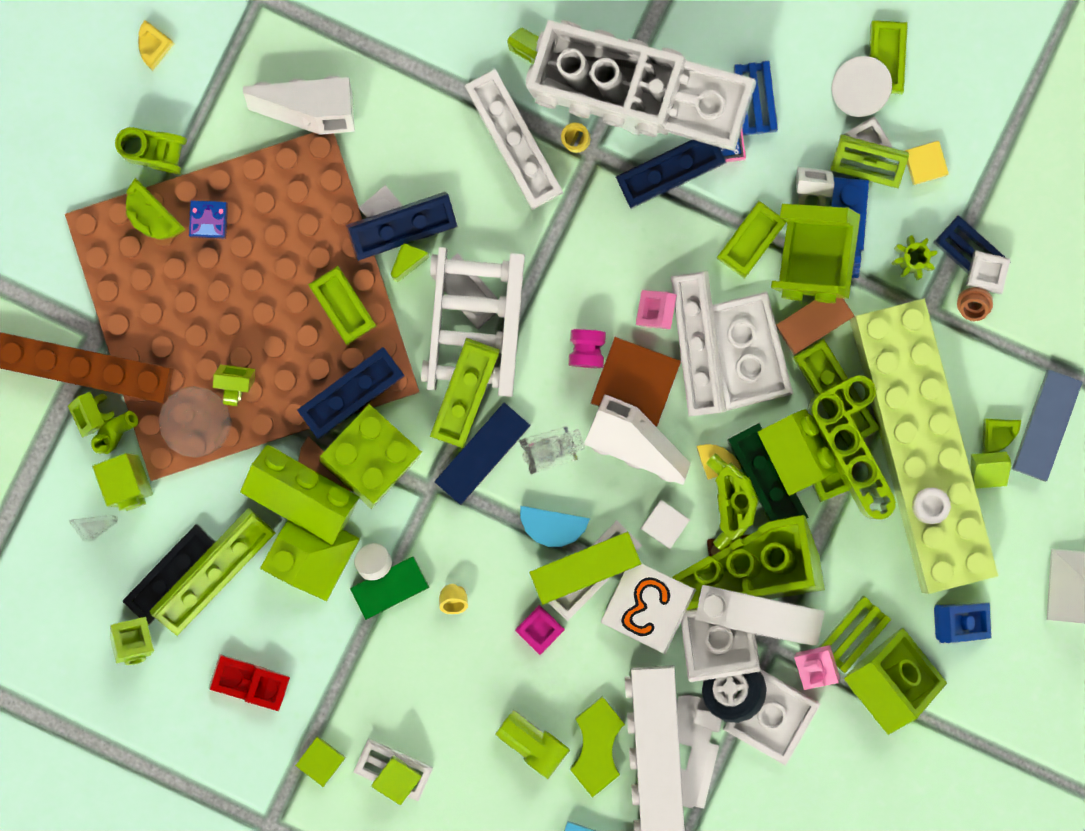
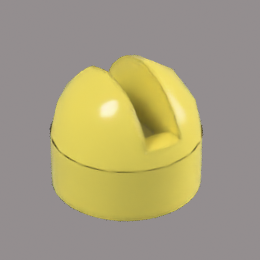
M570 123L563 129L561 141L570 152L580 153L585 151L590 145V133L583 124ZM579 132H582L583 135H582V137H581V139H580L578 145H577V146H574V144H575V142H576V140H577V138H578V136H579Z
M456 584L444 586L439 596L440 610L446 614L464 612L468 608V598L465 589Z

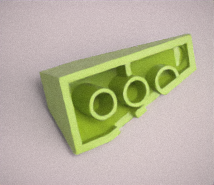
M801 515L770 521L745 538H739L732 542L729 547L715 555L708 556L672 576L673 579L696 589L687 610L698 608L702 585L766 599L790 597L825 590L820 556L806 517Z

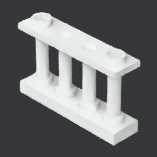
M439 247L438 255L432 254L430 276H436L430 357L429 361L423 360L421 382H427V390H436L437 379L451 380L455 367L438 365L440 344L463 346L465 339L469 338L500 350L499 353H502L501 366L493 368L488 384H492V388H499L498 396L513 397L525 255L510 253V261L503 260L502 264L447 259L448 249ZM449 273L501 278V282H508L507 296H500L499 299L444 295L445 275ZM453 309L498 313V317L505 318L504 331H497L495 335L441 330L442 310Z

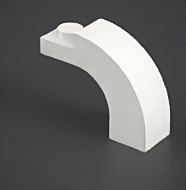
M702 585L695 620L762 636L818 646L825 611Z

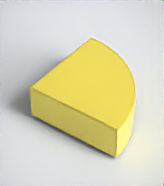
M144 20L138 34L139 51L143 61L153 71L174 45V42Z
M711 444L696 446L707 480L718 476L706 464L715 453L727 464L732 463L738 469H742L736 457L725 448Z

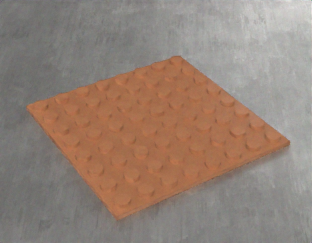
M312 132L145 187L186 229L173 238L160 240L147 237L134 228L126 214L125 203L127 194L65 214L110 355L173 369L166 403L123 395L128 411L134 412L138 418V425L134 427V431L151 481L310 429L297 409L382 347L386 349L405 377L368 404L374 408L420 393L375 255L359 261L355 257L346 225L362 220V216L334 133L320 135ZM191 201L228 203L226 239L193 238L189 236ZM337 266L340 267L377 326L346 345L308 285ZM220 364L255 369L254 384L249 392H242L241 401H238V406L224 405V389L213 388L214 373ZM365 405L356 413L362 412L367 405Z

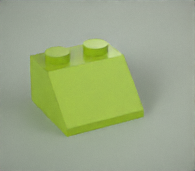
M904 628L898 630L859 661L844 677L853 693L857 695L888 735L916 720L947 684Z

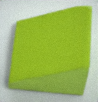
M519 28L507 40L509 50L534 65L539 37L524 28Z
M405 243L401 245L390 274L392 279L397 282L402 280L430 257L429 253Z
M1006 451L971 454V475L975 489L1007 486L1011 470V459Z
M393 755L371 787L401 806L422 778V775Z

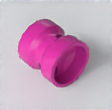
M585 329L571 330L570 341L575 347L573 352L569 354L568 365L582 368H603L604 357L601 354L600 347L605 344L606 332Z

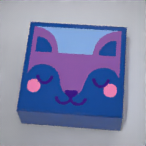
M191 201L189 236L193 238L226 239L228 203Z

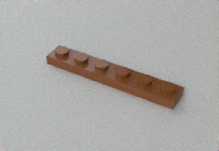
M0 332V369L160 403L167 402L173 374L172 368Z

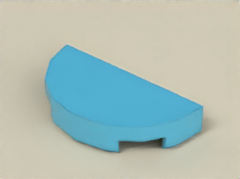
M520 506V519L526 533L534 541L547 547H563L575 542L585 532L590 518Z

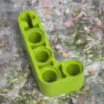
M857 375L838 383L812 398L808 404V413L813 416L819 427V435L825 447L829 448L835 458V466L860 512L869 519L882 520L893 514L896 501L851 417V414L873 402L876 395V388L871 379L866 376ZM854 382L860 383L865 389V397L861 402L852 400L849 395V388ZM822 399L831 401L834 406V414L829 419H824L818 414L817 406ZM840 430L847 432L851 437V445L845 451L838 449L834 442L835 435ZM857 462L864 463L868 469V476L863 482L856 481L851 473L853 465ZM873 483L877 484V487L870 489L875 497H883L884 502L880 505L881 512L870 509L869 505L874 500L870 492L861 493L860 488L869 487Z

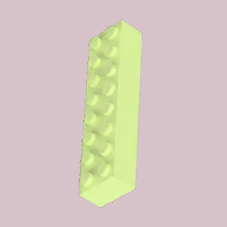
M925 298L853 317L850 319V324L864 376L871 379L876 388V395L871 403L877 425L880 428L879 434L921 593L931 594L997 577L995 561ZM925 488H938L947 494L951 508L948 516L942 522L927 524L915 516L912 503L919 491Z

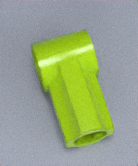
M514 709L495 733L510 748L524 757L523 760L530 767L547 779L550 778L570 751L561 741L547 731L542 732Z

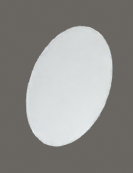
M859 56L846 61L837 70L832 81V96L836 105L844 113L855 117H865L879 111L887 103L892 91V78L889 70L881 61L869 56Z

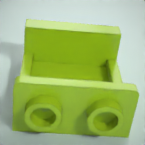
M782 204L780 218L787 221L779 281H772L771 288L781 292V298L801 301L803 295L815 296L814 300L822 303H836V298L849 299L860 214L850 208Z

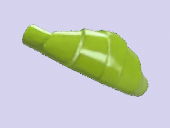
M715 453L706 464L718 474L715 481L718 489V509L721 521L719 527L722 532L713 543L722 551L732 541L741 538L746 530L754 524L758 497L750 477H746L732 463L727 464Z

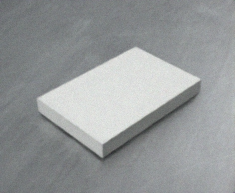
M768 292L712 305L726 411L792 395L793 390Z

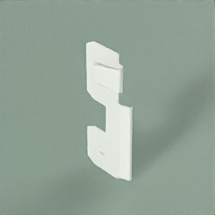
M687 694L678 696L677 701L679 743L692 747L686 770L681 769L683 806L692 809L694 806L704 809L720 746L709 742L712 732L720 731L722 720L709 711L704 704L703 698Z

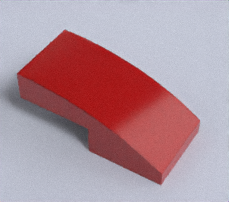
M219 654L208 688L215 692L243 699L245 702L279 711L290 677Z

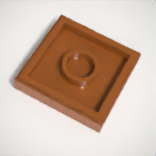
M614 337L590 404L599 407L604 394L638 407L657 427L681 361Z

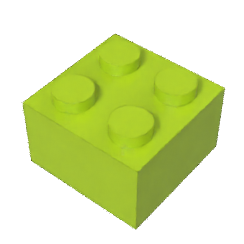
M368 404L320 455L319 462L348 489L359 496V499L372 510L419 459L422 451L375 408Z

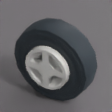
M761 672L703 680L702 695L704 704L714 716L725 722L739 723L751 719L760 711L766 699L767 688ZM738 691H741V692H739V694L736 696V698H734V695H735Z

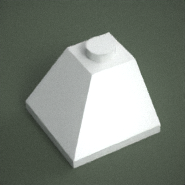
M1051 549L1046 620L1085 624V552Z

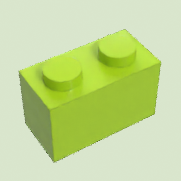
M807 409L793 413L757 432L789 496L838 472L835 467V458L830 449L825 447L819 435V427L813 416L809 415Z
M125 453L92 465L107 507H118L119 511H130L146 505L144 498L153 495L139 455Z

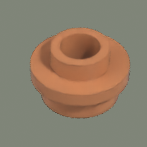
M968 288L959 294L957 307L965 319L980 321L991 312L993 298L988 291L982 288Z

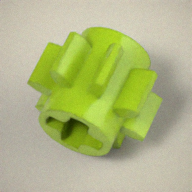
M911 235L906 241L908 247H904L901 244H897L894 247L900 255L899 258L892 262V265H900L903 269L900 277L903 278L908 273H914L915 279L920 280L923 275L922 268L930 272L935 269L934 265L930 263V259L938 252L930 251L926 246L928 238L920 243H915V239ZM913 251L920 253L918 256L920 262L915 265L910 263L911 256L909 254Z

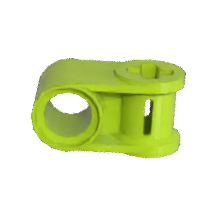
M127 127L117 134L115 147L117 152L131 164L150 167L162 172L180 174L181 168L178 166L182 145H186L187 138L172 133L153 132ZM131 138H139L142 141L141 149L134 154L126 153V142Z

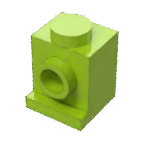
M146 617L110 625V640L116 663L125 662V665H135L145 661L147 656H151V653H154Z

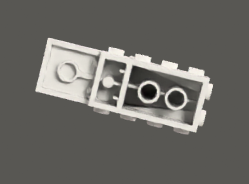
M552 20L547 21L545 30L540 33L538 38L537 55L534 65L529 67L526 76V88L533 98H536L535 103L551 109H555L556 105L568 107L571 114L583 118H589L590 114L603 117L602 121L604 123L623 128L639 136L640 133L651 137H657L658 133L665 135L671 133L735 151L756 85L755 79L687 61L682 56V53L670 48L659 50L648 47V44L640 40L628 39V41L615 38L613 34L603 30L595 29L592 32L581 29V26L570 21L562 20L561 23Z

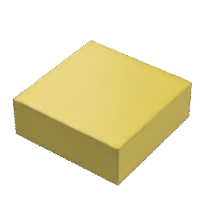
M939 141L905 150V152H909L907 167L913 186L945 177L949 174Z

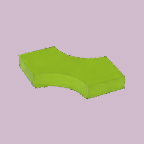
M603 696L575 718L582 731L583 745L579 758L570 767V771L592 798L620 776L613 762L612 747L616 735L625 723Z

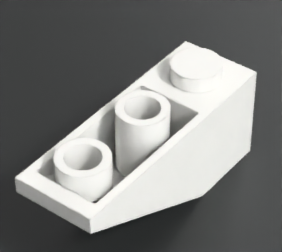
M328 76L320 80L306 81L303 79H293L286 83L270 84L268 82H259L251 86H243V94L250 111L320 135L355 132L353 94L349 77Z
M604 394L584 445L591 447L599 454L611 455L621 459L633 468H643L655 473L667 482H677L683 485L690 462L638 407Z

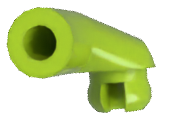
M127 411L105 422V425L99 429L98 434L91 440L93 451L98 454H109L115 450L124 432L138 425L136 414L132 411Z

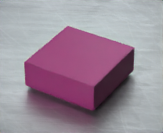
M540 604L515 629L539 655L565 630Z

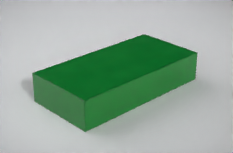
M412 556L391 567L384 577L377 580H365L353 586L350 590L365 620L430 587L415 557Z

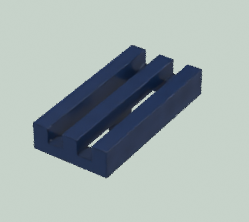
M959 215L953 219L933 242L968 274L971 263L946 241L949 238L969 257H973V252L976 250L954 232L957 227L986 253L1005 257Z

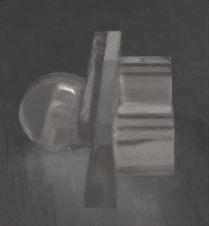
M567 426L519 440L521 447L524 449L522 458L529 465L530 475L578 460L576 452L585 449L580 430L569 431Z

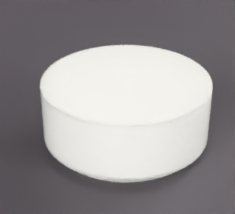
M925 488L919 491L912 503L915 516L927 524L942 522L948 516L951 508L949 497L938 488Z
M372 543L365 545L357 552L354 565L364 579L377 580L389 572L392 559L384 546Z

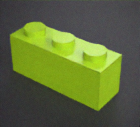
M268 444L252 463L240 490V493L331 545L334 544L347 525L360 498Z

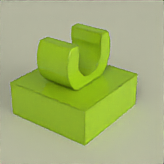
M220 364L214 373L213 388L224 389V405L238 406V401H241L242 392H249L254 384L255 369Z
M91 392L78 396L68 405L82 438L95 433L105 425V422L114 417L113 411L103 414L97 407V404L107 399L106 394H99L93 398Z

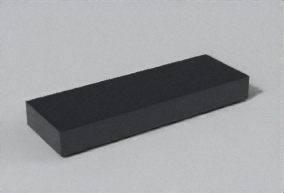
M196 524L122 602L139 618L146 617L149 626L155 620L150 610L216 541L201 526Z

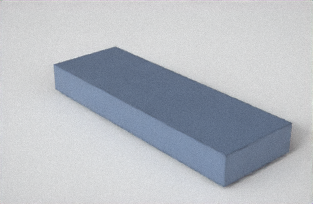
M1052 370L1046 371L1012 470L1044 482L1048 481L1082 386V381Z

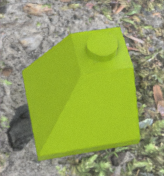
M288 520L276 537L260 569L295 588L327 601L360 538L343 530L334 544L331 545Z

